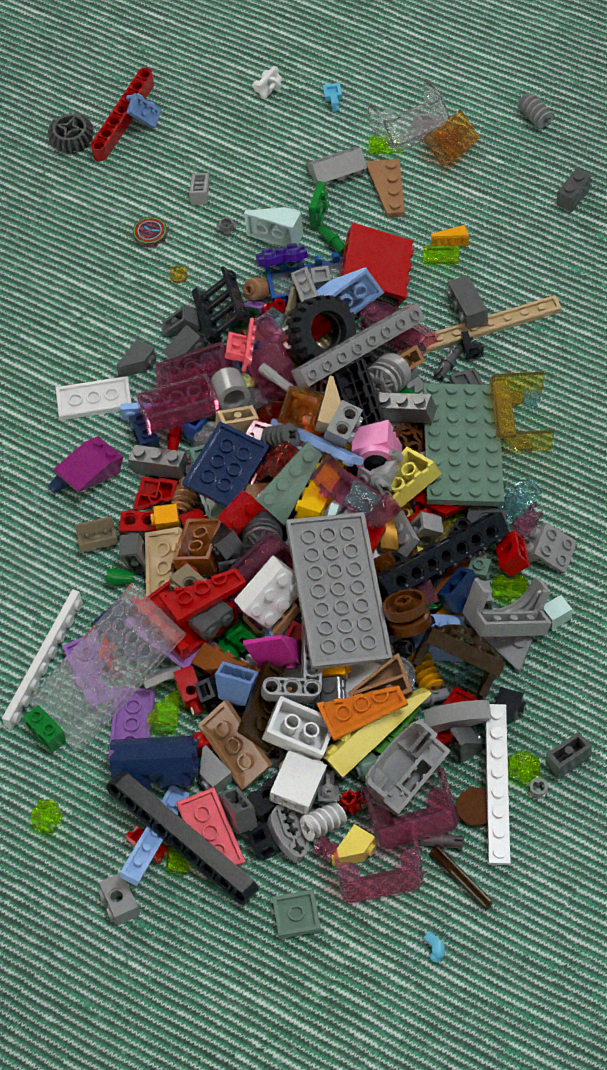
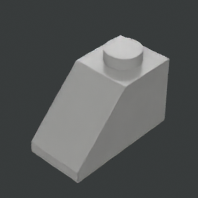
M205 745L202 748L200 767L202 782L200 784L204 790L214 787L218 794L233 782L232 772Z

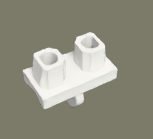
M273 66L270 70H265L262 73V79L255 81L252 86L262 99H266L273 90H279L282 87L281 81L283 79L278 73V68Z

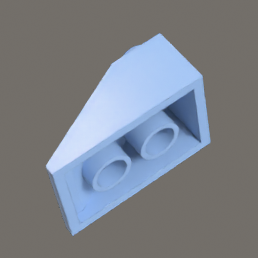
M366 267L330 280L317 290L319 296L331 295L342 299L343 304H348L351 307L350 312H354V314L384 293Z

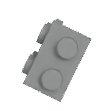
M547 522L539 527H535L531 531V539L526 545L529 564L540 559L561 573L566 572L576 546V541Z

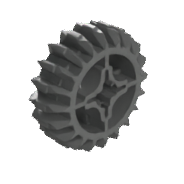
M70 112L67 115L63 113V116H57V120L52 119V124H49L48 129L49 142L58 152L62 150L64 153L67 151L70 153L72 151L78 152L79 149L84 150L85 146H89L94 134L92 123L88 117H85L83 114L79 115L77 112L75 114Z

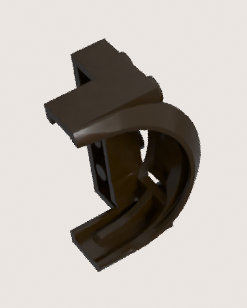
M434 624V627L429 626L411 660L412 663L421 666L430 645L483 669L484 674L477 694L485 698L495 677H500L506 662L501 660L503 656L492 652L487 641L480 637L475 630L457 624L443 626ZM466 639L473 642V645L466 644Z

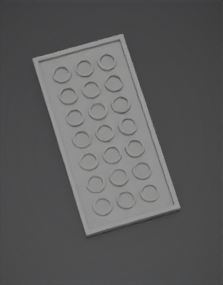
M364 512L287 519L285 524L311 669L389 661L393 657Z

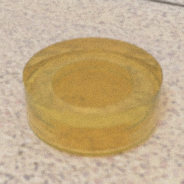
M183 266L173 267L170 270L171 280L174 283L185 282L188 278L187 269Z

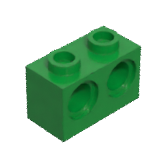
M39 705L23 717L27 729L51 753L67 742L64 730Z

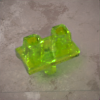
M497 575L496 578L492 579V597L508 598L507 602H511L512 598H520L528 589V579H525L524 576L506 579L504 575Z

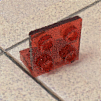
M287 440L281 445L277 444L273 450L270 449L265 456V464H261L256 471L258 475L255 481L259 482L267 475L274 478L299 449Z

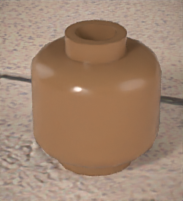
M260 277L247 279L243 285V293L250 301L264 300L269 294V284L264 278Z

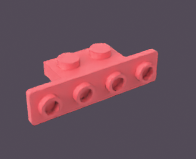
M250 318L246 335L229 332L227 337L225 358L243 362L241 372H245L246 367H250L252 362L256 325H253L254 318Z

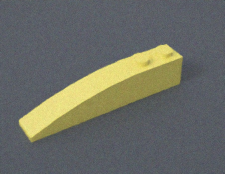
M422 687L411 694L405 695L408 706L340 738L335 744H331L326 748L323 759L338 775L344 777L432 693Z

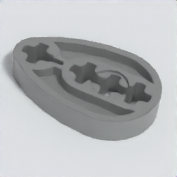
M277 805L268 817V828L281 851L292 861H301L307 854L310 841L304 837L300 827V819L305 814L282 805ZM285 820H287L288 823H291L290 827L288 824L284 823Z

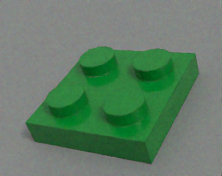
M318 181L308 207L310 229L313 231H318L319 225L323 224L324 212H327L329 207V201H327L328 190H326L325 182Z

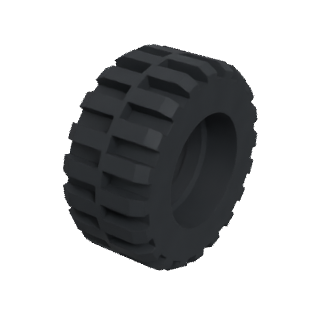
M320 295L299 302L295 306L296 309L291 310L289 314L291 318L286 321L288 329L285 330V335H288L289 338L287 344L293 348L291 350L292 354L299 355L297 359L300 362L306 363L359 333L356 332V328H359L358 322L355 323L354 318L356 316L354 312H350L351 307L348 304H343L342 299L331 295ZM317 314L324 316L332 326L333 338L326 349L320 347L312 336L311 326Z

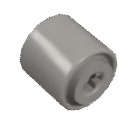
M227 367L213 375L210 382L211 389L222 410L244 407L249 403L250 391L238 369Z

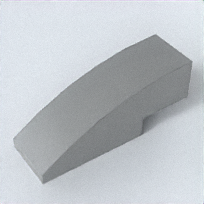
M488 700L457 702L424 710L425 724L436 733L453 727H470L491 720Z

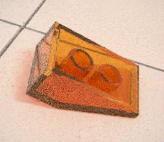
M461 109L423 137L441 166L454 161L480 138Z

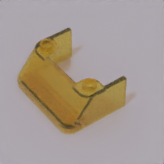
M544 371L495 374L490 378L489 388L496 434L518 451L551 450L554 430L516 432L512 407L520 405L524 401V393L542 392L545 377Z

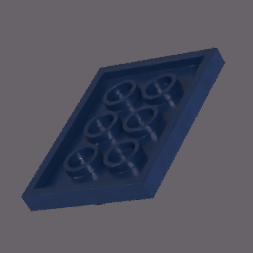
M220 421L184 478L182 485L227 507L242 490L245 491L268 453L270 445Z

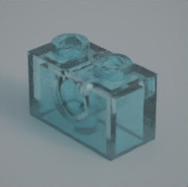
M532 478L521 480L504 497V507L497 506V508L508 510V520L519 518L543 491Z

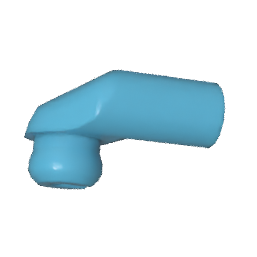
M429 931L423 939L432 946L430 959L438 963L445 955L444 943Z

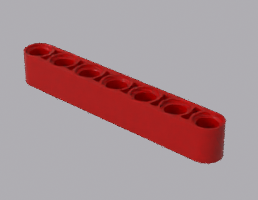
M142 68L137 72L93 139L91 148L93 158L96 161H104L108 158L134 118L127 114L130 101L126 100L127 95L138 93L146 99L153 89L154 79L150 68Z

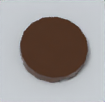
M472 787L459 795L456 801V813L465 825L478 828L487 825L486 789Z

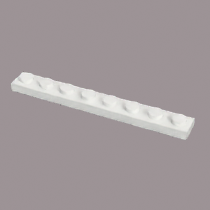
M72 589L4 713L2 720L6 728L13 730L15 724L20 722L22 711L29 705L30 697L33 691L37 690L41 676L47 672L48 663L51 658L55 657L59 643L63 642L67 628L72 626L74 616L83 604L79 591Z
M490 704L491 720L485 721L488 865H510L506 705Z

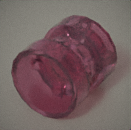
M322 835L316 842L313 853L325 857L327 862L332 863L331 856L340 844L332 843L330 838Z

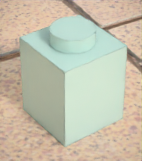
M562 595L547 602L543 608V612L552 623L550 626L551 630L572 619V608Z

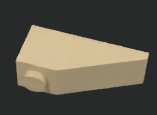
M329 376L314 430L324 434L341 403L333 376Z

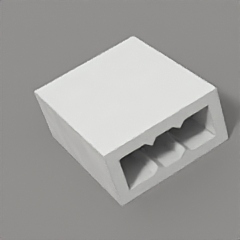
M288 751L270 791L269 801L302 814H308L326 774L327 765L318 759L312 760L307 758L300 752Z

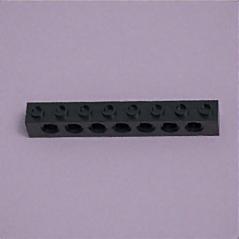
M490 512L376 574L381 599H386L391 594L400 590L415 589V585L430 581L431 576L443 574L446 568L459 565L460 560L469 559L475 556V552L488 549L489 544L504 540V536L510 532L502 512Z

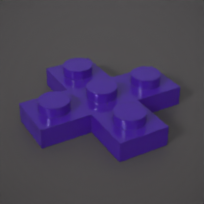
M297 243L288 244L287 248L275 250L264 248L261 253L256 254L258 266H274L281 262H298L308 258L305 246H297Z

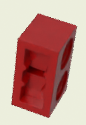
M121 511L120 536L125 535V532L157 531L156 525H152L151 514L154 511Z

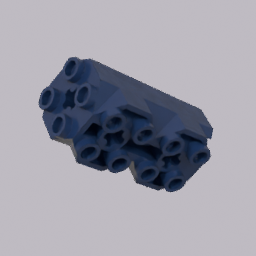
M193 735L113 739L110 743V750H114V753L110 756L111 778L113 779L118 773L124 771L145 788H149L152 782H157L158 787L167 788L170 785L190 786L191 781L199 776L198 738H193Z

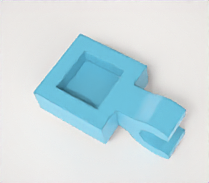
M340 83L323 85L325 101H331L332 112L339 111L338 100L342 99Z

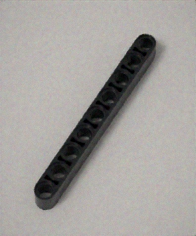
M121 771L106 784V789L113 798L236 903L244 905L258 892V885L250 876L127 772Z

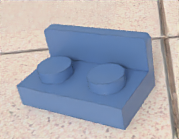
M141 94L127 95L126 100L130 101L127 114L150 128H156L161 109L155 103L144 99Z

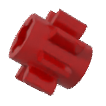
M349 789V791L341 793L342 797L338 804L343 808L345 814L349 812L354 816L355 813L362 811L361 805L365 804V801L359 791L353 792Z

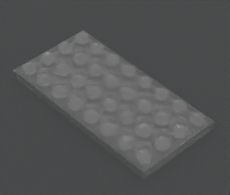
M131 583L32 694L28 703L33 708L39 705L64 730L66 736L64 740L80 754L184 638L186 633L139 587Z

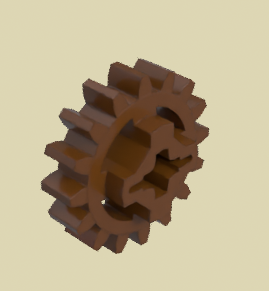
M410 422L406 426L403 423H400L399 427L394 426L393 432L395 431L396 438L402 444V452L406 447L418 453L425 451L424 435H422L423 429L418 430L416 424L414 427H411Z

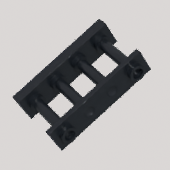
M224 266L221 267L223 278L207 291H201L197 287L191 291L205 338L217 348L222 345L221 333L239 319L247 325L250 321L248 317L249 312L244 305L238 287L237 276L233 270H228ZM226 285L227 290L210 302V297ZM230 297L231 302L213 314L214 308ZM234 309L235 314L217 326L218 320Z

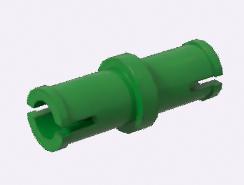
M326 224L322 225L318 233L325 238L330 247H333L342 256L345 244L340 240V236L337 233L334 234Z

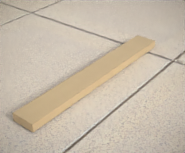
M556 295L488 315V323L467 329L465 323L419 336V340L426 354L461 343V332L468 331L470 337L475 339L562 312V307Z

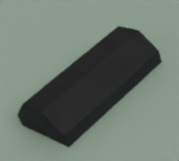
M363 357L330 374V376L334 377L340 401L344 400L363 410L361 414L363 421L360 427L385 421Z

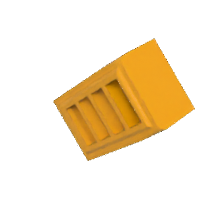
M465 225L431 234L432 248L469 245V234Z

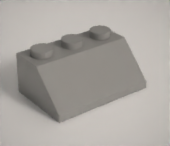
M357 147L305 163L315 184L318 181L325 182V185L330 184V180L336 178L337 181L346 179L347 175L351 173L353 175L361 174L363 169L367 168L362 149Z

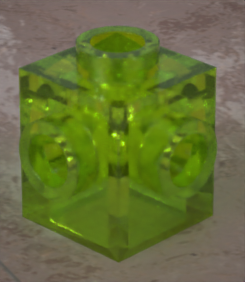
M521 750L507 757L509 776L525 783L540 776L538 756Z
M49 799L38 801L37 806L33 807L31 814L34 830L50 834L55 833L57 824L61 823L63 817L59 804Z

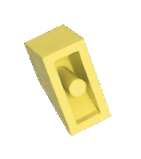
M354 824L331 856L332 865L338 867L365 861L368 856L374 854L377 848L375 836Z

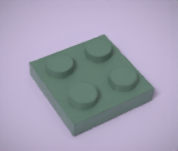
M314 889L272 897L279 939L321 931Z

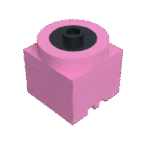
M389 420L361 426L353 431L356 434L352 440V452L364 458L362 465H357L358 469L364 467L371 471L384 465L386 461H392L389 455L392 449L400 450L402 453V444L396 438L395 431L393 432V427Z

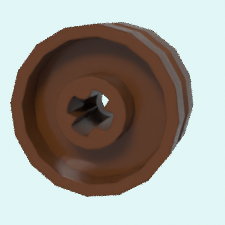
M400 590L391 594L383 602L382 609L387 618L389 631L396 637L407 638L416 636L428 629L432 623L430 610L427 608L426 596L420 590Z

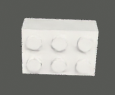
M272 556L234 601L244 613L270 630L298 598L294 570L275 556Z
M280 696L273 708L262 740L288 751L300 752L312 760H321L331 734L320 712Z

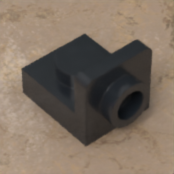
M468 331L461 332V346L465 360L483 357V343L475 344L473 337H470Z

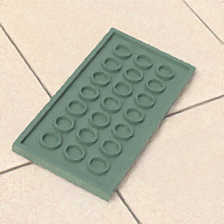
M423 383V394H431L437 407L433 422L424 423L425 457L434 461L442 473L426 487L427 504L504 507L498 385Z

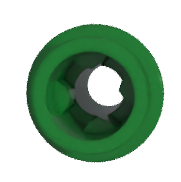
M114 567L107 569L106 584H111V586L133 584L134 572Z

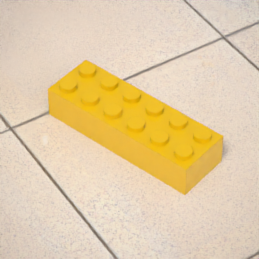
M347 442L344 449L352 452V442ZM322 453L321 463L317 464L314 471L315 475H312L309 479L308 488H304L302 500L297 501L295 511H298L294 519L323 516L330 503L340 494L352 470L351 467L342 464L343 460L341 459L335 460L330 458L328 453Z

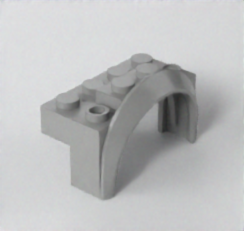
M535 577L526 592L516 601L502 608L486 610L483 608L489 597L490 590H485L480 583V579L475 578L462 612L480 637L547 635L552 623L543 612V608L551 591L541 578Z

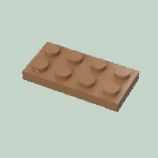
M225 700L202 720L198 727L224 765L232 772V776L241 790H246L273 765L259 746L237 732L241 718L230 702Z

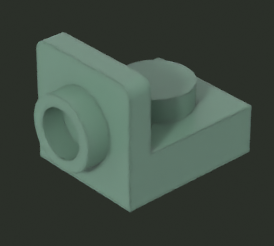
M473 556L471 557L468 569L474 570L477 578L480 580L488 581L491 572V559Z

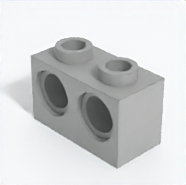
M342 400L326 430L324 439L345 448L347 442L351 443L356 434L353 432L355 427L359 428L363 421L361 417L363 410Z

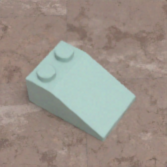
M286 207L245 210L244 212L247 236L286 248L288 244L297 243L298 246L303 236L301 212Z

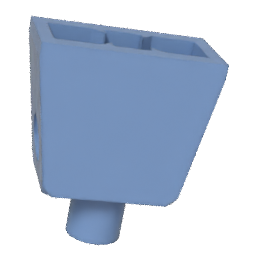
M223 661L215 673L218 697L224 701L228 700L234 709L246 706L259 672Z

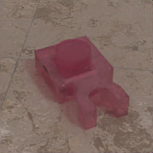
M535 503L531 504L527 511H522L511 523L522 538L527 537L538 525L535 520L543 515L542 511L534 513V508L537 506Z

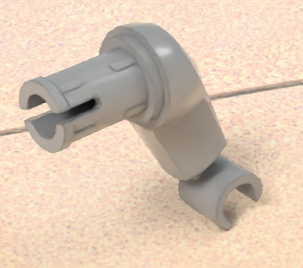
M392 449L389 452L392 461H386L382 468L375 471L370 477L371 487L374 490H379L384 496L390 494L387 489L392 492L391 484L399 470V466L396 463H400L404 459L400 450Z

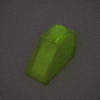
M178 690L173 691L154 705L152 711L148 712L147 724H149V732L173 735L178 723Z

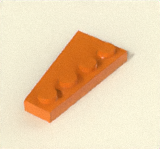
M398 685L375 690L370 693L356 694L347 698L319 702L317 705L333 740L336 741L408 706V702Z

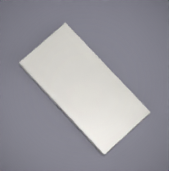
M128 376L56 387L60 420L121 411L120 404L132 403Z

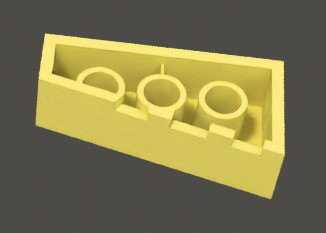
M406 447L402 452L404 459L400 463H396L399 466V470L391 484L392 492L387 489L390 494L384 496L379 490L372 488L359 504L367 510V517L373 520L375 515L392 516L442 474L435 462Z

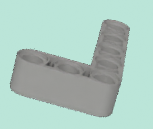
M303 619L301 625V678L268 677L264 680L261 689V696L266 701L277 702L279 697L282 696L298 703H314L320 696L322 668L313 669L316 672L314 675L307 672L308 669H311V663L307 653L308 647ZM271 686L276 691L269 692L266 687ZM292 687L296 692L290 693L286 688ZM313 688L316 691V693L311 694L307 691V689Z

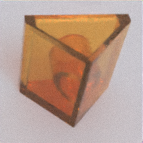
M289 386L277 422L282 424L291 423L297 428L312 431L324 396L301 386Z

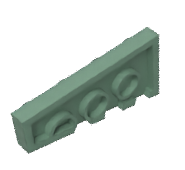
M307 441L255 498L283 525H285L286 520L289 518L322 454Z

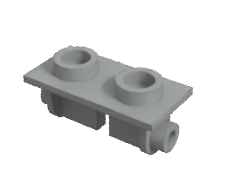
M326 770L318 790V801L325 803L339 801L338 781H334V773L330 770Z

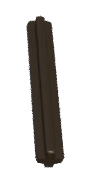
M438 845L430 851L431 855L485 910L493 905L492 899Z

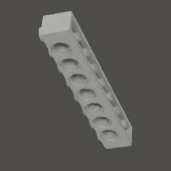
M419 304L406 305L292 370L291 373L298 387L311 386L424 321L425 317Z

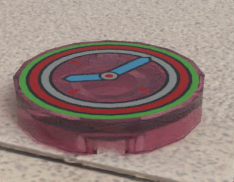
M157 217L142 218L135 223L132 229L134 240L140 246L147 248L158 246V243L161 241L163 243L167 237V226L163 220Z

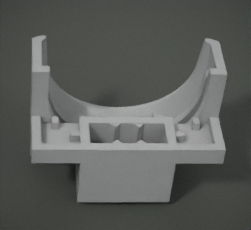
M422 720L415 721L395 737L371 766L365 777L367 785L365 791L379 803L383 802L398 815L451 750L435 738L438 734Z

